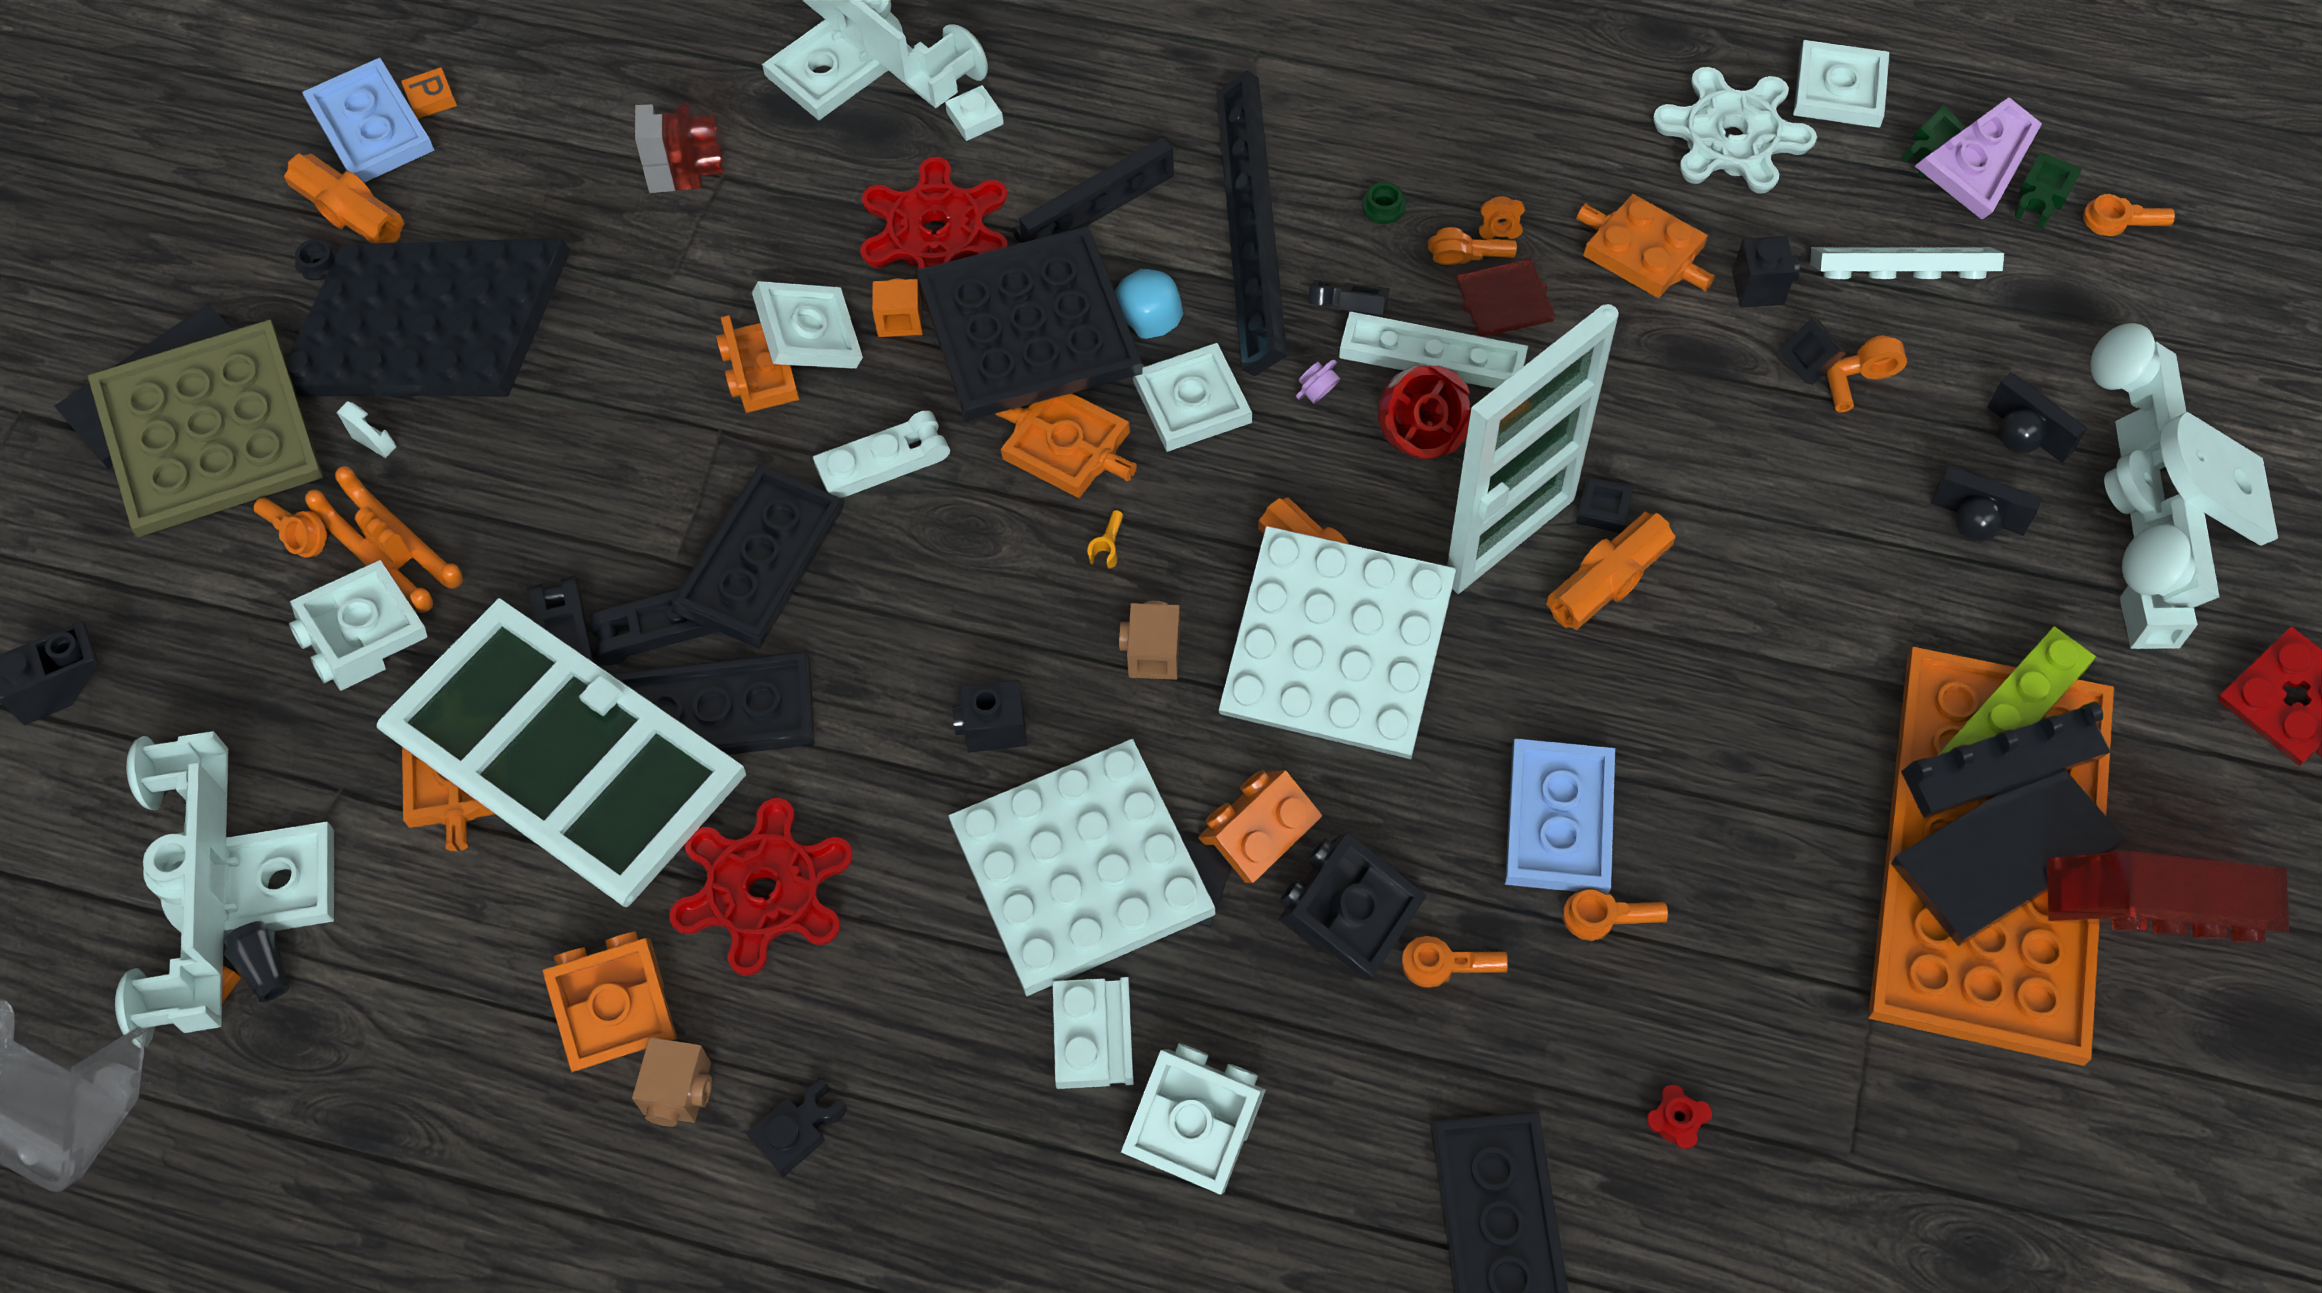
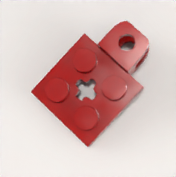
M2291 626L2220 694L2218 701L2300 767L2316 751V754L2322 758V649ZM2289 685L2294 688L2298 686L2304 687L2308 691L2306 698L2310 703L2306 706L2299 702L2294 703L2292 706L2287 705L2284 702L2287 693L2283 688Z

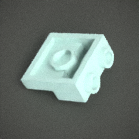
M381 560L290 601L296 618L295 621L289 623L294 637L302 649L312 645L317 655L312 656L311 661L323 683L334 680L340 691L386 670L383 658L427 638L425 626Z
M1178 1043L1175 1052L1169 1049L1160 1050L1121 1152L1221 1195L1225 1192L1243 1142L1248 1138L1266 1089L1255 1085L1258 1077L1255 1073L1232 1064H1228L1225 1072L1205 1065L1208 1054Z

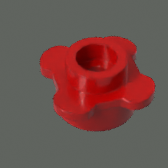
M1669 1085L1661 1093L1662 1102L1658 1109L1652 1110L1648 1114L1647 1124L1653 1132L1659 1133L1665 1140L1676 1143L1679 1148L1690 1149L1697 1143L1696 1133L1701 1124L1710 1121L1712 1111L1706 1102H1696L1684 1095L1683 1089L1680 1086ZM1677 1112L1682 1113L1684 1120L1677 1121L1674 1114Z

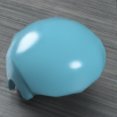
M1139 269L1121 279L1114 291L1127 325L1132 327L1140 338L1147 339L1165 335L1177 327L1184 314L1176 283L1171 277L1161 271Z

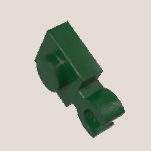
M1943 105L1912 136L1916 142L1902 154L1901 159L1906 162L1912 156H1916L1922 161L1967 127ZM1921 171L1918 173L1920 178L1926 177Z
M2040 152L2019 191L2023 196L2015 210V217L2020 219L2024 211L2035 210L2040 214L2037 226L2043 228L2048 223L2054 208L2061 210L2082 169Z

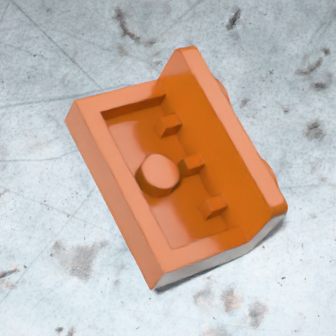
M730 315L721 317L724 333L716 335L723 362L731 360L733 369L725 371L727 383L732 398L741 396L745 412L749 413L799 400L791 366L773 364L761 323L734 329Z
M1261 770L1252 775L1240 788L1243 794L1232 805L1225 803L1212 812L1205 821L1208 827L1198 836L1204 845H1215L1245 883H1254L1322 817V814L1286 770L1271 772Z

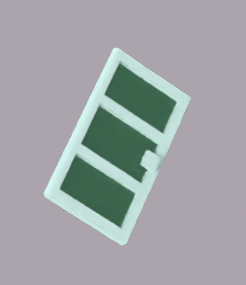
M1609 304L1600 306L1472 406L1447 567L1456 568L1452 589L1457 594L1461 593L1574 501L1617 323L1618 310L1616 307Z
M500 598L480 616L377 722V729L623 907H628L746 776L743 765Z

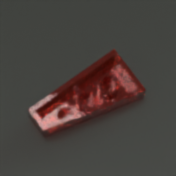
M2133 851L2047 858L2048 921L2112 925V930L2119 932H2146L2147 928H2153V935L2184 936L2188 935L2189 930L2192 931V938L2227 939V933H2231V942L2265 943L2266 933L2289 932L2287 869Z

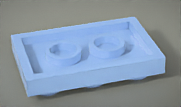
M377 58L302 92L346 171L355 174L363 182H367L434 151L429 137L381 58Z
M1514 739L1511 762L1505 885L1573 892L1596 890L1604 895L1609 894L1612 874L1615 748Z

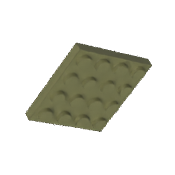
M271 319L87 375L129 523L137 537L323 478L291 376L288 373L284 353Z

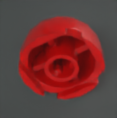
M1414 366L1396 374L1384 387L1378 402V423L1384 438L1396 450L1415 458H1437L1456 451L1465 441L1468 434L1471 409L1467 394L1471 395L1467 384L1455 372L1442 366Z

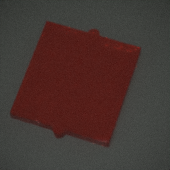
M1531 259L1457 275V283L1465 301L1464 311L1470 313L1479 337H1487L1544 324L1555 319V314L1546 295L1548 287L1546 284L1541 283Z

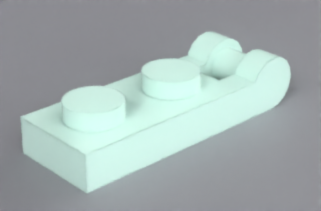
M921 411L914 414L908 422L812 457L826 492L843 498L938 463L950 454V448L945 438L937 433L939 425L933 412ZM921 440L920 446L913 449L909 448V444Z

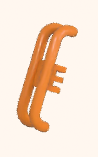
M347 466L338 468L335 478L348 497L360 508L355 515V521L366 538H363L338 514L321 491L311 490L306 494L305 501L311 511L320 517L325 527L360 561L368 566L381 560L416 612H428L433 607V599L426 589L417 588L398 570L410 559L414 558L447 588L455 589L462 584L463 575L459 567L453 563L447 564L366 489L351 468Z

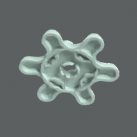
M1702 67L1693 73L1691 82L1694 92L1699 98L1697 103L1688 107L1665 104L1658 107L1653 116L1655 127L1659 133L1666 136L1680 137L1687 141L1688 148L1691 151L1684 155L1680 162L1682 176L1687 182L1693 184L1701 183L1713 171L1724 169L1726 173L1732 176L1742 175L1748 187L1753 192L1760 194L1770 191L1779 180L1778 169L1771 161L1773 154H1805L1815 145L1817 139L1816 132L1809 125L1787 122L1778 115L1776 108L1788 95L1789 88L1785 81L1778 77L1768 76L1759 80L1754 88L1740 91L1728 86L1721 72L1711 67ZM1735 127L1740 129L1744 134H1730L1727 138L1725 136L1726 131L1724 129H1730Z

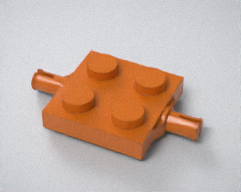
M1634 194L1617 211L1608 215L1589 206L1587 203L1581 207L1576 219L1598 231L1586 244L1583 256L1658 299L1671 285L1683 279L1699 287L1704 292L1709 289L1714 281V274L1693 264L1694 258L1704 248L1708 237L1707 234Z
M1072 393L1033 403L1026 409L1018 407L995 413L996 416L1016 424L1014 433L1001 448L1003 460L1077 498H1080L1096 476L1105 470L1123 478L1125 481H1130L1131 476L1133 477L1136 472V463L1115 454L1118 447L1130 433L1129 421Z
M453 691L451 697L449 692L442 695L443 720L417 730L462 761L502 719V716L483 719L466 718L463 713L464 695ZM506 746L480 775L509 796ZM402 747L403 821L409 828L444 824L446 825L445 848L454 852L458 851V847L461 851L467 849L466 822L477 817L496 814Z

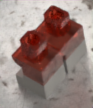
M689 103L679 106L675 114H655L653 104L635 105V140L649 193L701 188V175L723 174V153L721 144H717V126L714 115L691 116Z

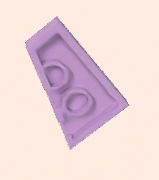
M2008 97L1916 164L1915 167L1980 219H1984L1996 208L2042 123Z

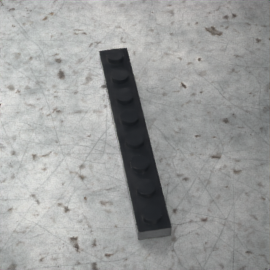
M1246 70L1217 92L1241 363L1243 371L1256 376L1287 357L1259 77Z

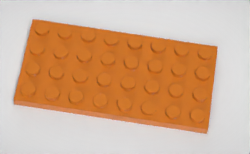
M1912 647L1907 656L1868 1019L2085 1066L2091 1060L2104 856L1960 946L1956 945L1891 865V862L1898 854L1997 795L1994 794L1923 818L1901 771L1913 761L1937 756L2017 668ZM2077 680L2045 717L2051 715L2058 716L2076 710L2084 704L2097 702L2103 711V719L2097 723V726L2110 749L2114 687ZM2110 753L2101 759L2066 770L2105 816L2107 810Z

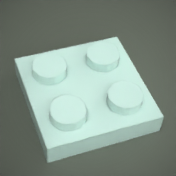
M1804 40L1799 56L1793 115L1880 128L1885 112L1889 52Z
M757 282L752 295L773 364L857 368L863 356L841 287Z
M1218 343L1143 367V374L1133 377V382L1166 452L1252 423V411Z

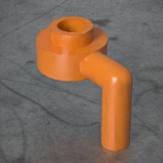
M1884 335L1873 337L1866 341L1858 350L1857 355L1840 359L1826 372L1834 407L1837 412H1847L1854 407L1847 376L1861 373L1862 376L1868 379H1883L1891 377L1905 368L1907 358L1903 343L1900 340Z

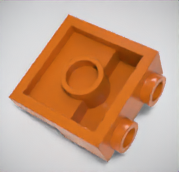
M636 931L605 940L607 946L605 951L587 956L585 947L554 956L556 966L542 970L571 1072L646 1049L649 1037L671 1041L677 1039L663 991L665 986L651 938L638 940Z

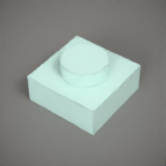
M983 85L945 101L948 116L966 141L1003 125L1002 112Z

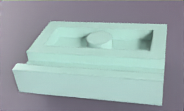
M1123 977L1119 981H1105V979L1053 981L1055 1080L1057 1089L1110 1086L1111 1083L1134 1085L1128 977Z

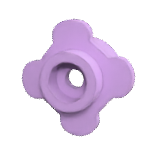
M1333 359L1324 367L1319 362L1311 366L1298 380L1303 386L1296 395V398L1300 400L1306 395L1313 404L1322 399L1340 381L1338 375L1332 370L1337 362Z

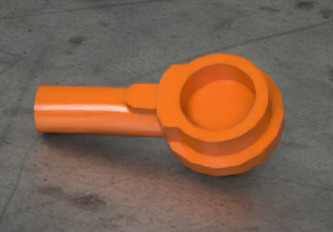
M2111 194L2100 195L2087 204L2083 212V220L2094 233L2104 236L2119 235L2124 232L2127 225L2171 226L2175 218L2172 208H2143L2140 205H2131L2126 198H2119Z
M1449 227L1440 229L1435 236L1428 240V250L1433 254V260L1436 263L1454 265L1459 263L1465 264L1470 260H1481L1483 256L1514 258L1517 251V243L1515 240L1501 239L1474 240L1469 235L1463 233L1461 229Z
M265 497L259 498L255 502L254 512L272 523L279 530V539L284 543L289 552L304 558L315 557L322 552L327 539V530L316 513L301 511L292 515Z
M1596 890L1576 892L1568 898L1563 908V920L1566 928L1578 938L1590 941L1602 939L1610 932L1613 924L1664 923L1668 919V909L1665 902L1616 903L1611 894L1604 895Z
M1424 936L1414 939L1407 945L1403 952L1402 967L1405 975L1411 982L1421 987L1431 988L1448 982L1452 973H1506L1507 953L1452 952L1442 940L1436 937Z

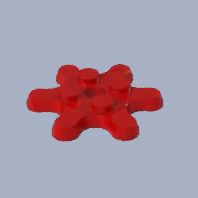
M931 157L920 164V179L913 189L904 192L892 190L885 185H873L868 187L862 195V203L865 209L873 216L887 221L883 232L868 238L863 242L860 249L862 259L872 268L881 269L895 261L903 260L909 265H918L919 270L1008 247L1007 239L1004 235L987 229L982 223V220L987 215L1003 207L1007 199L1006 186L997 180H987L969 189L956 187L950 180V164L941 157ZM932 221H941L946 224L943 228L937 230L935 235L932 234L931 230L924 228Z
M772 798L765 801L757 811V822L754 830L743 839H727L711 827H701L685 843V850L689 858L706 869L707 881L698 893L681 898L675 902L670 910V922L675 930L684 934H696L712 926L725 927L732 937L731 947L728 952L729 965L737 974L744 976H753L763 969L767 960L768 946L779 935L789 932L799 933L810 943L826 945L831 943L840 931V921L837 914L818 901L817 888L824 880L846 871L852 862V848L846 840L838 837L827 838L812 846H804L797 843L791 835L795 812L792 805L785 799ZM762 878H770L776 881V887L769 894L770 898L767 900L764 897L758 898L750 895L751 886Z

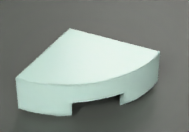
M347 401L337 411L351 438L384 458L396 448L395 442L386 430L380 432L370 426L365 420L368 413L353 402Z

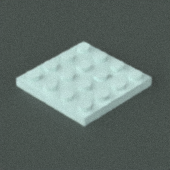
M1266 526L1219 713L1225 716L1412 759L1456 575V568Z
M1133 739L948 815L951 826L1026 997L1052 986L1053 981H1064L1215 915V906Z

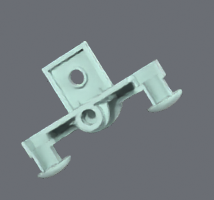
M802 0L825 18V20L762 64L765 76L817 120H821L888 70L935 108L958 92L956 80L964 74L974 80L981 81L986 77L988 71L987 57L981 44L972 33L959 25L949 24L943 28V38L930 48L921 42L916 44L914 49L906 43V37L903 34L900 22L890 12L891 0ZM820 66L831 67L825 73L813 72L814 69Z
M2137 323L2119 325L2107 332L2097 343L2091 356L2090 370L2093 379L2099 386L2109 390L2122 388L2129 393L2131 405L2140 408V410L2115 421L2121 458L2117 462V468L2108 471L2104 477L2106 492L2111 502L2120 512L2131 515L2134 539L2128 545L2123 556V577L2127 585L2139 594H2160L2165 602L2176 608H2194L2219 598L2205 513L2260 546L2278 539L2263 458L2191 413L2186 412L2176 354L2155 342L2153 334L2147 327ZM2166 467L2174 486L2179 492L2178 495L2167 500L2164 498L2160 469Z
M214 731L179 736L178 741L156 745L150 738L142 736L134 741L127 756L126 771L128 783L134 797L143 807L149 810L159 809L163 802L164 791L174 789L186 800L184 832L167 834L156 839L147 848L143 858V874L148 888L161 899L162 908L167 919L181 933V958L170 960L169 975L146 978L140 969L134 968L127 971L121 978L115 995V1012L118 1025L125 1038L138 1047H145L151 1042L155 1026L173 1023L184 1033L221 1027L223 943L225 937L236 928L251 922L262 921L267 929L277 931L334 921V829L328 822L226 838L228 748ZM283 869L291 870V878L285 886L279 889H268V883L273 874Z

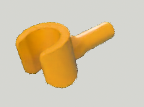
M1113 511L1105 534L1102 537L1093 539L1089 543L1087 552L1091 565H1093L1097 553L1107 551L1110 552L1107 558L1108 569L1116 566L1118 557L1114 544L1123 518L1122 512Z

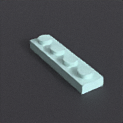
M1811 247L1810 265L1819 271H1824L1823 277L1830 279L1851 278L1852 271H1869L1868 277L1876 279L1896 278L1897 271H1913V277L1921 279L1941 278L1942 271H1958V277L1983 279L1986 278L1987 271L2003 270L2004 253L1991 247Z
M1349 312L1340 346L1339 358L1403 371L1414 366H1442L1455 372L1465 383L1496 389L1524 367L1528 346Z

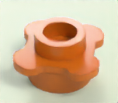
M1499 196L1492 198L1481 206L1480 211L1483 216V225L1479 227V233L1483 239H1493L1495 236H1507L1509 239H1515L1522 234L1523 228L1520 224V216L1524 213L1525 208L1521 201ZM1500 219H1506L1503 222H1498Z

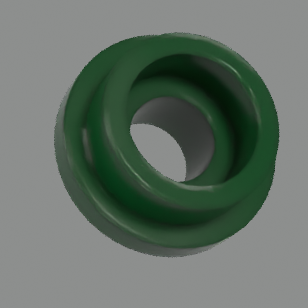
M1390 182L1374 184L1366 192L1362 201V210L1365 216L1379 224H1390L1398 221L1404 215L1406 209V199L1398 186Z

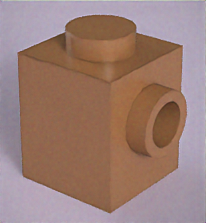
M1148 601L1144 604L1131 603L1130 622L1121 621L1119 649L1127 651L1129 678L1177 680L1180 605H1169L1162 601Z
M649 1037L632 1097L647 1121L668 1127L676 1126L678 1120L695 1123L699 1107L707 1105L712 1089V1077L708 1075L711 1061L702 1046Z

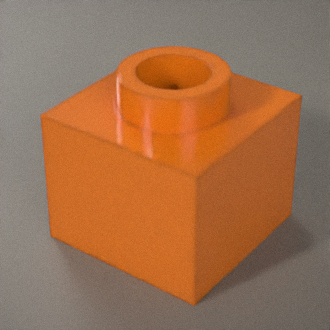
M896 278L889 281H873L872 311L878 337L923 335V306L918 279L904 280Z

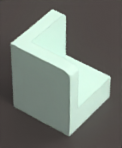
M2127 586L2120 597L2131 649L2180 648L2198 625L2194 608H2175V606L2165 602L2160 594L2143 595Z

